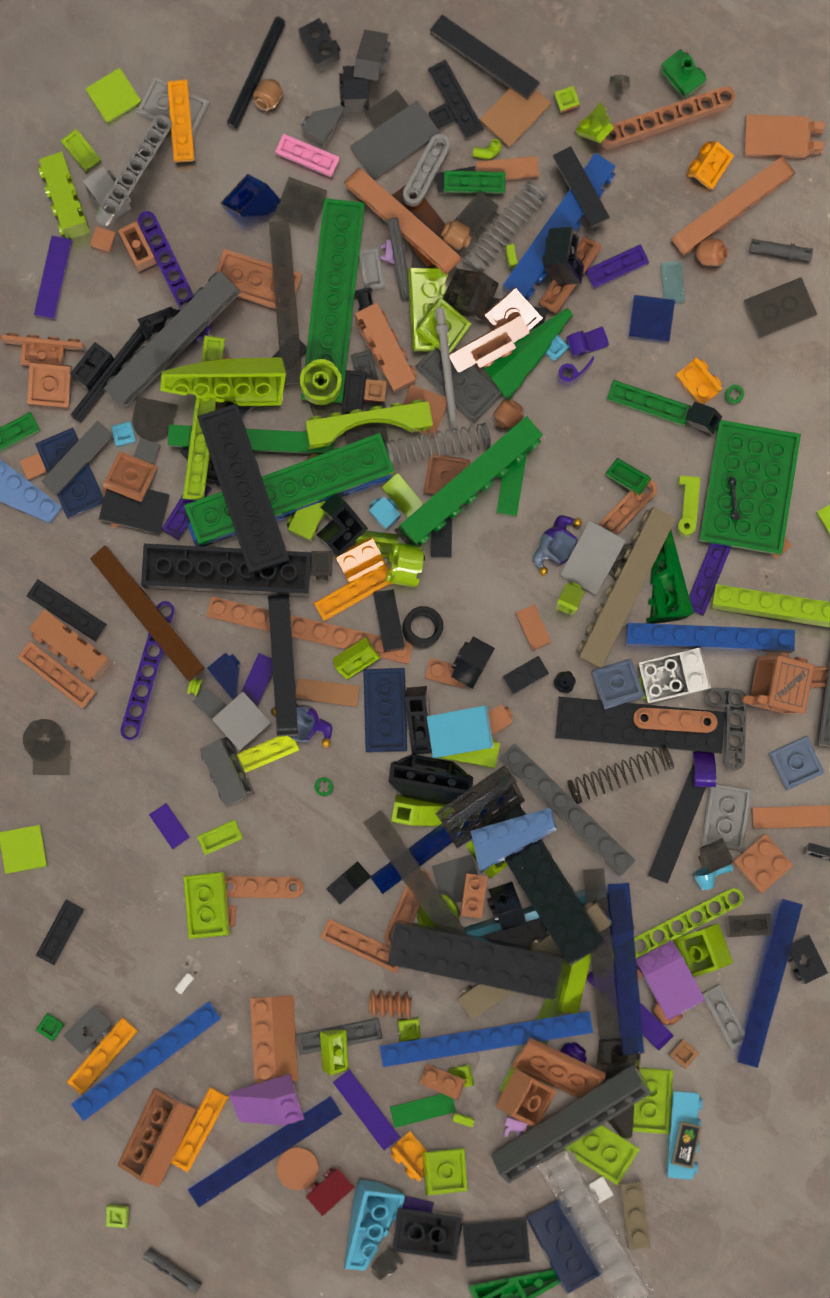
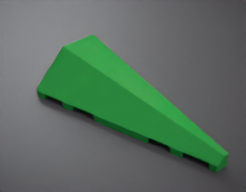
M569 308L536 327L528 335L513 342L516 348L512 350L513 352L510 355L499 357L494 360L492 365L483 367L508 401L512 399V394L518 386L524 383V378L530 370L536 367L551 347V342L557 334L563 331V326L569 318L574 316Z
M670 530L652 566L650 584L653 585L652 598H649L648 602L651 605L650 617H647L648 624L679 621L694 614L672 530Z
M548 1270L468 1286L471 1298H536L560 1283L554 1271Z

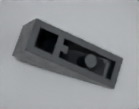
M428 686L407 687L405 705L412 754L432 753L427 716H431Z

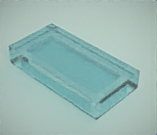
M682 261L661 263L664 305L685 303Z

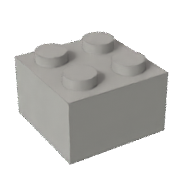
M101 167L83 181L87 193L98 207L114 184L116 177L110 170L106 172ZM129 197L111 224L132 210L129 204L131 202Z

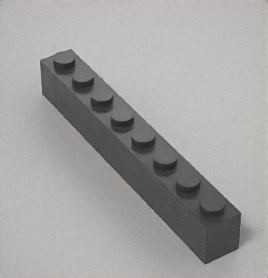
M221 271L214 273L208 279L209 283L204 288H199L194 293V298L190 302H185L179 308L180 312L175 317H170L165 322V327L160 332H155L150 337L151 341L146 346L140 347L135 353L136 356L131 361L125 362L121 367L122 370L117 375H113L108 379L104 389L120 406L127 408L242 292L225 273Z
M515 743L499 758L516 777L548 808H551L619 876H622L636 861Z
M634 1065L625 1068L621 1073L606 1080L604 1084L589 1091L577 1101L570 1103L560 1112L553 1114L541 1124L534 1126L530 1131L518 1136L508 1145L499 1148L497 1152L491 1155L499 1175L505 1181L511 1183L650 1095L652 1092L642 1073Z

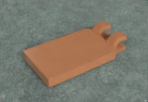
M746 114L744 156L777 158L783 156L784 158L806 159V156L810 155V153L822 154L824 141L810 142V134H823L825 122H811V119H808L807 116Z

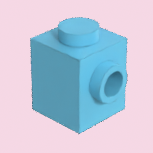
M385 497L381 499L376 498L369 505L371 508L369 509V514L385 531L401 518V514L396 510L398 506L391 498L388 500Z

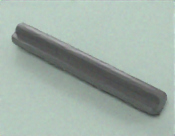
M394 217L388 219L387 223L402 299L409 298L408 270L399 220Z

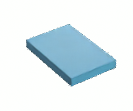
M487 706L427 716L433 758L494 748Z

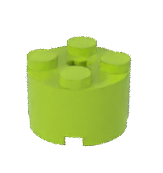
M317 359L303 368L300 374V388L306 400L316 405H326L334 402L340 394L342 378L338 368L332 362L325 359ZM319 379H323L324 381L322 386H319L317 383L319 382Z
M398 542L394 543L393 549L389 550L388 562H391V565L386 573V581L391 584L417 587L420 579H416V576L422 573L423 547Z

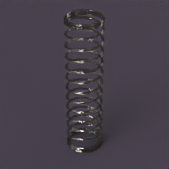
M665 744L660 746V754L655 748H653L652 757L649 754V752L645 751V761L640 754H637V763L632 757L629 758V765L625 760H622V769L615 762L614 772L609 765H607V776L601 768H599L598 770L599 778L594 771H591V780L586 774H584V785L579 777L575 778L576 787L571 779L568 780L567 782L573 800L577 804L583 802L577 779L581 783L588 800H590L585 776L588 779L595 793V796L598 797L596 787L594 784L593 774L595 775L603 793L606 794L600 770L605 776L609 784V787L613 792V787L610 781L608 768L612 772L618 784V787L621 789L616 771V765L619 768L626 782V785L628 786L629 784L625 774L623 762L629 769L631 776L634 780V783H636V779L632 769L631 759L636 765L642 780H644V777L641 771L639 757L642 759L649 776L652 777L648 766L646 753L650 757L657 771V774L659 775V771L655 761L654 750L660 758L666 772L667 769L664 763L663 756L669 769H674V763L667 746Z

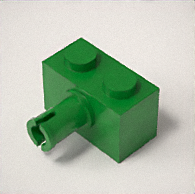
M681 48L661 64L660 71L685 100L700 90L706 83L705 72L700 67L697 68L690 54L684 53Z

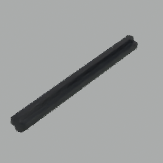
M275 17L227 120V125L232 128L238 127L282 32L285 20L281 17Z
M140 325L71 413V417L74 420L80 422L105 391L104 387L107 385L108 379L119 373L122 365L129 360L143 342L145 336Z

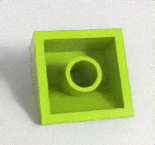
M719 923L673 939L693 977L721 969L733 963Z

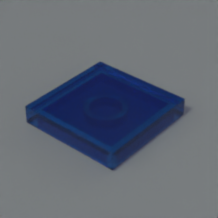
M634 295L629 336L670 341L675 300Z

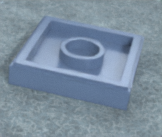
M631 658L591 671L604 710L644 697Z
M807 735L769 752L786 791L825 773Z

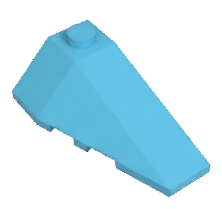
M358 1180L353 1199L344 1264L345 1269L363 1271L367 1269L378 1251L380 1242L390 1232L389 1228L394 1220L396 1221L398 1208H402L404 1193L377 1181Z

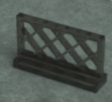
M504 765L435 813L456 848L472 839V830L485 827L486 824L516 804H521L525 801L516 784V779ZM511 796H517V798L509 802ZM499 797H504L502 802L497 803ZM494 808H499L497 812L492 814ZM482 809H487L485 814L480 815ZM477 820H482L480 824L475 826ZM465 821H470L468 826L463 827ZM460 832H465L463 836L457 839Z

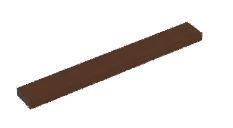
M104 545L90 560L184 677L191 682L205 669V666L109 547Z

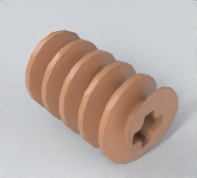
M374 990L370 991L369 1012L372 1010L374 1017L377 1016L378 1011L381 1012L382 1017H385L388 1011L390 1018L394 1017L395 1012H397L399 1018H402L404 1013H406L407 1019L411 1018L412 997L409 998L408 992H405L401 998L399 991H396L394 997H392L391 991H388L386 996L383 995L382 990H379L377 996H375Z

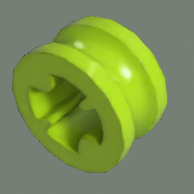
M195 677L189 684L187 694L193 693L197 697L203 679L196 680Z

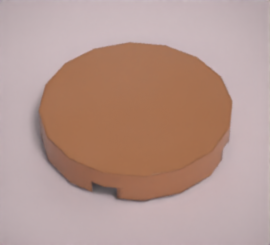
M294 1147L281 1155L277 1162L276 1171L278 1179L284 1186L292 1190H302L314 1183L318 1176L319 1165L317 1158L308 1149Z

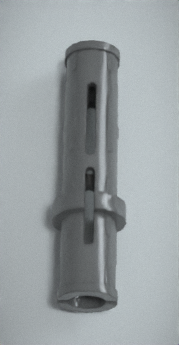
M752 238L750 252L788 257V260L794 258L811 262L813 248L799 247L793 243L787 245Z
M150 1247L142 1260L158 1269L157 1272L167 1275L194 1295L202 1285L201 1282L171 1263L169 1258L160 1256Z

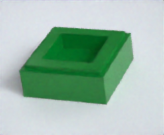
M47 1012L35 1031L54 1042L65 1023Z

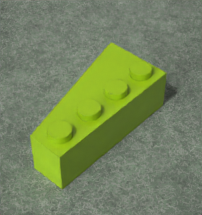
M63 152L40 158L41 166L37 168L41 179L45 178L47 185H44L47 197L52 198L53 204L50 206L54 216H58L60 223H57L60 234H65L67 239H73L90 233Z

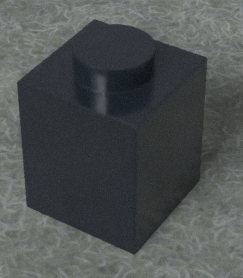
M694 401L692 407L687 412L685 420L693 428L714 434L722 416L715 408Z

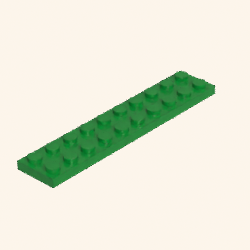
M324 198L305 366L314 360L325 359L332 362L338 368L342 378L340 394L332 404L342 405L365 203ZM319 379V382L317 383L319 386H322L324 381L323 379ZM301 394V400H306L303 394Z
M378 433L264 475L262 479L274 515L277 517L331 497L334 494H339L393 474L395 471L381 434ZM222 491L184 505L199 545L236 532Z

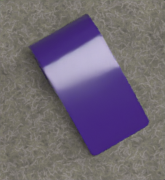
M602 326L585 333L579 331L566 337L573 357L582 356L609 346V341Z
M592 356L589 363L580 372L572 364H563L558 371V381L564 386L573 384L588 371L594 361V357ZM564 371L567 373L571 372L570 378L568 376L563 377Z
M693 752L695 766L693 774L694 787H716L714 753Z

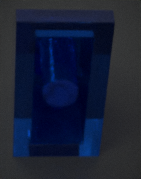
M225 652L207 669L234 700L238 696L240 668L238 665L240 662L233 654L229 656Z

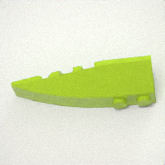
M282 357L232 358L205 361L162 371L160 391L185 396L193 394L196 395V398L201 399L209 397L214 398L216 402L222 403L230 401L234 402V404L237 403L238 406H281L286 371Z

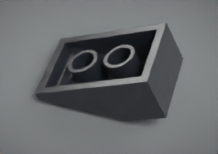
M398 1208L392 1251L456 1261L459 1255L464 1215Z

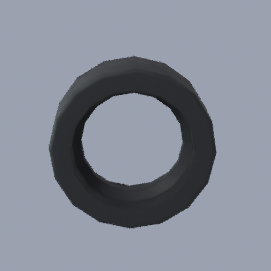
M419 606L412 609L405 617L402 625L404 637L411 645L418 648L432 646L440 638L443 631V620L440 614L428 606ZM417 616L428 617L435 625L433 635L428 638L416 636L411 629L412 620Z

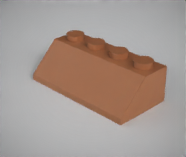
M294 996L250 998L255 1084L288 1074L291 1075L293 1081H297L298 1065Z
M154 1088L117 1166L142 1182L160 1187L196 1109Z

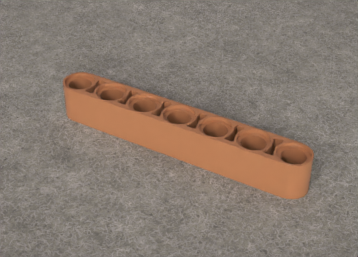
M721 87L613 124L614 129L609 133L615 137V140L608 141L605 138L601 145L605 149H613L728 110L734 102L735 92L731 87ZM727 95L730 101L725 102L721 100L720 96ZM706 101L710 103L711 107L704 108L701 103ZM688 108L692 113L686 115L682 112V109ZM670 115L673 120L665 121L662 116ZM650 121L653 123V127L647 128L643 122ZM628 127L632 128L634 130V133L627 134L625 133L624 129Z
M783 156L679 231L671 240L683 256L687 255L698 247L703 240L709 239L789 180L795 174V171Z
M358 167L344 182L352 193L386 223L390 218H398L401 236L444 274L447 275L461 261L460 256L361 168Z

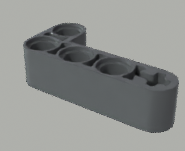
M713 688L705 695V702L711 708L725 709L723 763L727 770L737 771L743 767L745 762L747 704L742 702V697L746 694L741 689ZM711 693L719 694V703H713L710 700ZM732 694L740 695V704H734L731 701ZM736 714L740 717L739 725L731 723V715ZM731 735L739 737L740 743L738 746L731 745L729 740ZM729 750H740V752L735 753V760H739L735 767H733V763H729V760L733 758V752L729 753Z

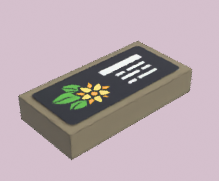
M680 1121L671 1164L693 1169L702 1126Z

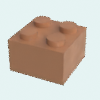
M762 834L731 861L759 894L767 890L794 866L766 834Z
M515 1068L495 1106L510 1116L534 1127L540 1124L557 1091Z

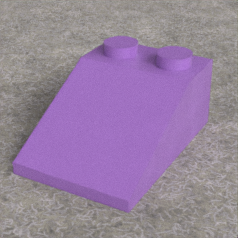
M673 940L635 960L638 970L642 973V977L668 1021L705 1001Z
M290 1074L229 1092L239 1122L287 1125L304 1120L300 1100Z

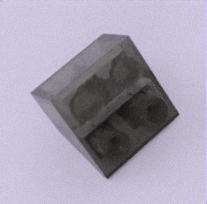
M456 268L443 300L461 315L483 321L484 313L487 312L499 283L483 272Z

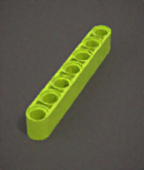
M736 888L727 889L615 946L611 951V959L616 964H626L740 906L744 899L743 893ZM731 892H735L738 895V901L735 904L728 901V895ZM713 901L719 904L720 908L717 913H712L709 910V905ZM693 911H698L701 915L698 923L692 922L690 918ZM675 920L682 923L680 932L672 930V923ZM656 930L663 932L664 937L660 942H656L653 939V933ZM638 939L643 940L645 943L644 950L640 952L634 948V943ZM618 949H623L626 952V958L623 961H618L615 957Z

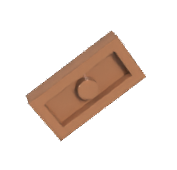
M430 658L425 679L462 689L466 687L465 684L451 677L454 669L451 668L453 664Z
M426 1064L419 1084L459 1100L466 1079Z

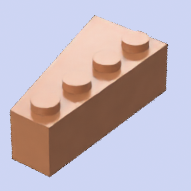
M378 303L355 313L356 324L393 395L411 386V384H415L416 371L412 365H408L406 358H408L403 347H399L397 335L393 329H390L387 316L384 311H381Z
M45 609L29 628L33 632L31 636L39 643H42L43 640L48 643L49 647L47 649L56 656L61 653L66 657L64 662L73 669L77 666L83 670L80 674L89 681L92 678L98 681L112 663L108 657L100 653L95 647Z

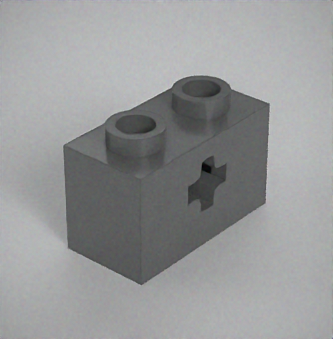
M94 1005L63 1037L80 1054L85 1051L89 1053L96 1047L95 1041L100 1036L104 1038L112 1031L110 1026L113 1022ZM86 1026L88 1028L94 1027L92 1031L94 1035L87 1036L85 1034L87 1032Z

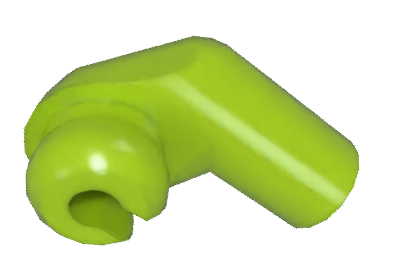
M493 139L486 148L474 146L472 157L492 159L500 153L502 149L501 141Z

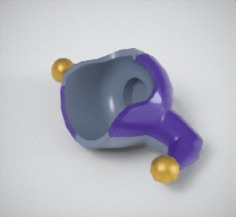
M559 515L553 527L547 529L542 534L540 547L533 555V561L540 569L541 575L548 573L547 567L543 564L544 559L550 558L560 564L569 559L577 544V537L566 530V526L569 524H574L577 527L581 526L582 520L580 518L574 519Z
M296 704L298 735L289 737L297 742L304 743L308 742L318 732L324 736L322 746L329 747L333 729L332 724L321 719L313 707ZM275 707L271 709L273 716H276Z

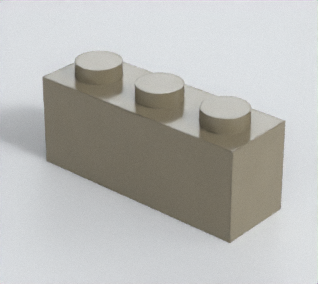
M640 1180L620 1182L619 1187L627 1247L629 1250L650 1247L642 1182Z

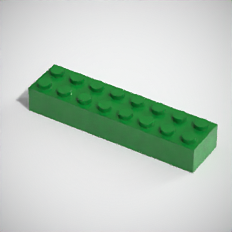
M526 416L399 525V530L412 545L419 544L422 546L430 539L429 533L433 530L437 533L447 524L445 520L448 517L453 519L463 510L461 506L464 503L467 506L470 505L478 497L477 492L480 490L485 492L491 487L496 476L500 479L510 470L508 466L511 463L515 466L526 456L524 454L526 450L533 451L541 443L540 438L543 434Z

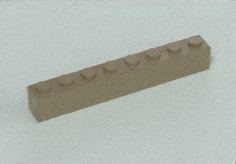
M652 507L650 511H645L641 520L644 523L641 529L637 528L632 537L635 542L632 548L628 547L623 555V558L626 560L623 566L619 565L614 573L616 580L613 585L609 584L604 595L607 598L604 604H599L595 612L598 616L595 622H590L586 630L588 636L585 641L581 640L577 648V652H579L577 657L599 668L603 667L676 520L675 517L655 507Z
M590 901L584 905L599 932L611 925V919L598 901L594 904ZM548 931L546 932L547 936L543 939L538 937L529 943L530 948L561 954ZM476 984L473 987L468 985L460 991L462 995L459 996L458 1000L473 1020L514 991Z

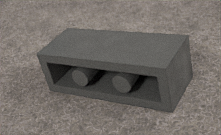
M364 29L355 60L353 77L378 81L380 73L384 74L385 64L387 63L391 42H388V33Z
M228 737L218 739L200 749L202 760L208 766L210 778L216 784L219 798L225 806L235 804L255 794Z

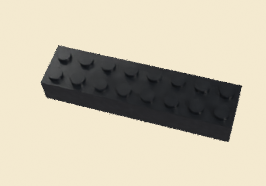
M144 543L141 585L143 588L267 595L289 594V596L309 597L312 555L311 552L287 551L290 561L250 574L241 548Z
M398 920L395 922L387 964L555 1000L564 957L562 954Z

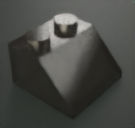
M600 1035L596 1066L598 1070L606 1073L602 1083L615 1077L625 1068L632 1065L641 1072L642 1037Z

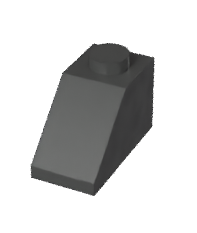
M337 106L313 111L310 117L306 116L301 124L303 135L324 147L344 117L345 108Z

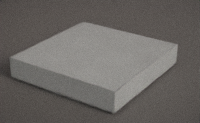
M244 692L239 694L212 718V721L239 751L271 724Z

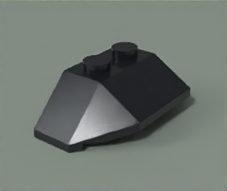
M411 754L390 764L388 782L406 798L447 805L469 798L472 795L473 777L470 774L468 775L453 761Z

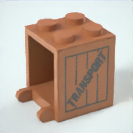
M777 652V654L766 653V656H758L750 696L744 695L742 702L782 714H805L814 664L807 663L805 658H789V654Z

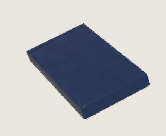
M73 427L35 443L47 473L79 441ZM89 462L58 495L67 519L103 504L104 497Z
M405 668L363 669L366 753L407 752Z
M564 1197L558 1198L526 1217L565 1294L571 1293L603 1274Z

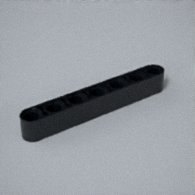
M289 594L268 595L277 737L298 735Z

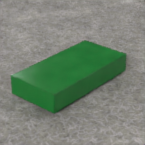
M618 457L605 473L608 478L639 496L651 481L650 476Z

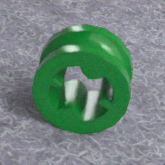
M731 385L725 391V400L730 404H738L744 398L743 388L739 385ZM732 389L736 390V392L738 391L740 394L736 398V400H734L733 397L731 398L729 395L732 392Z
M322 777L315 782L314 788L317 794L326 797L331 795L334 785L330 779ZM322 781L324 784L326 781L329 783L327 786L329 790L327 792L324 790L323 792L319 791L321 788L319 784Z

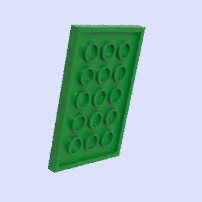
M725 420L719 422L699 541L782 555L801 434ZM731 477L736 479L737 512L740 514L738 520L731 518L733 506L731 486L728 483Z

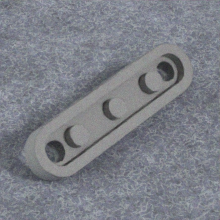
M436 134L427 145L403 190V201L408 206H418L425 197L449 152L450 140L447 136ZM441 145L443 148L438 149L436 146ZM410 195H415L416 198H415V199H411L409 196H410Z

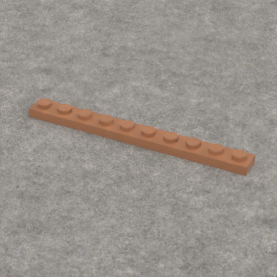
M211 596L206 615L207 618L270 632L268 609ZM290 615L293 638L346 650L366 637L381 658L409 665L413 645L409 642L404 641V650L384 653L381 636Z

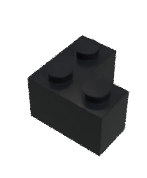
M343 66V73H339V84L344 86L340 87L341 106L345 105V112L369 111L368 79L353 77L355 66Z
M573 227L550 228L548 237L545 240L546 250L545 255L542 257V264L558 285L581 284L584 265L577 256L580 237Z
M334 494L320 507L331 521L316 535L330 551L339 557L368 528L348 503L337 494Z
M473 636L469 643L465 642L458 652L451 667L454 669L451 677L473 689L495 648Z

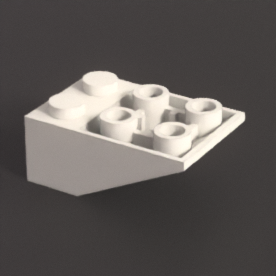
M701 648L639 663L648 703L712 689Z

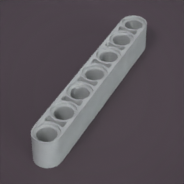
M158 115L155 117L103 199L95 214L97 222L101 225L108 226L114 221L172 126L167 116Z

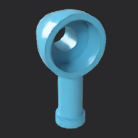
M729 861L715 868H702L694 872V877L702 890H709L714 887L715 876L732 872L733 866Z

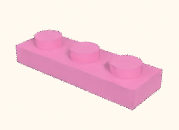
M286 134L282 135L275 151L276 155L331 178L340 160L338 156Z

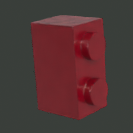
M331 1167L322 1175L325 1178L319 1184L315 1181L307 1189L309 1193L306 1195V1198L322 1216L355 1188V1185L339 1167L335 1170Z

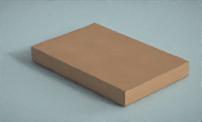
M509 88L481 117L480 122L510 148L551 106V102L538 90H535L532 96L526 100Z

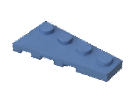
M0 459V502L50 524L61 511L62 506Z
M544 809L472 830L471 835L479 871L487 870L489 866L503 861L510 854L517 853L524 846L531 842L534 843L557 830L552 809Z

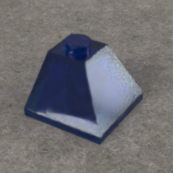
M247 174L223 199L221 205L241 217L266 216L276 209L281 199L268 184Z

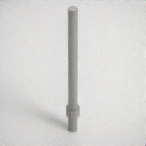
M437 308L438 325H436V332L439 334L449 426L452 433L454 428L458 429L447 337L449 328L448 324H446L444 308Z

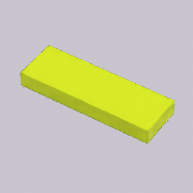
M280 736L237 753V756L245 773L297 752L299 748L296 741L291 737Z

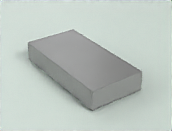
M378 247L360 250L359 261L364 288H372V290L384 289L385 283Z

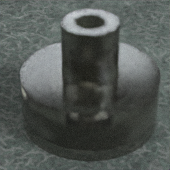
M626 75L611 76L609 86L615 89L616 95H623L624 89L630 87V77Z

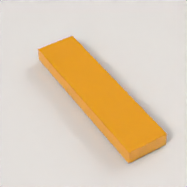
M188 80L167 81L174 163L195 161Z
M386 562L382 565L381 569L375 572L370 571L364 574V577L360 580L351 581L314 602L313 604L322 620L330 619L369 597L373 592H377L390 585L391 583L386 581V573L389 569Z
M122 1017L112 1028V1031L104 1037L68 1079L67 1083L79 1094L84 1095L139 1030Z
M210 1086L185 1132L171 1164L189 1172L229 1096Z

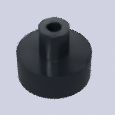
M570 671L559 672L554 679L556 689L564 693L571 692L576 684V679Z

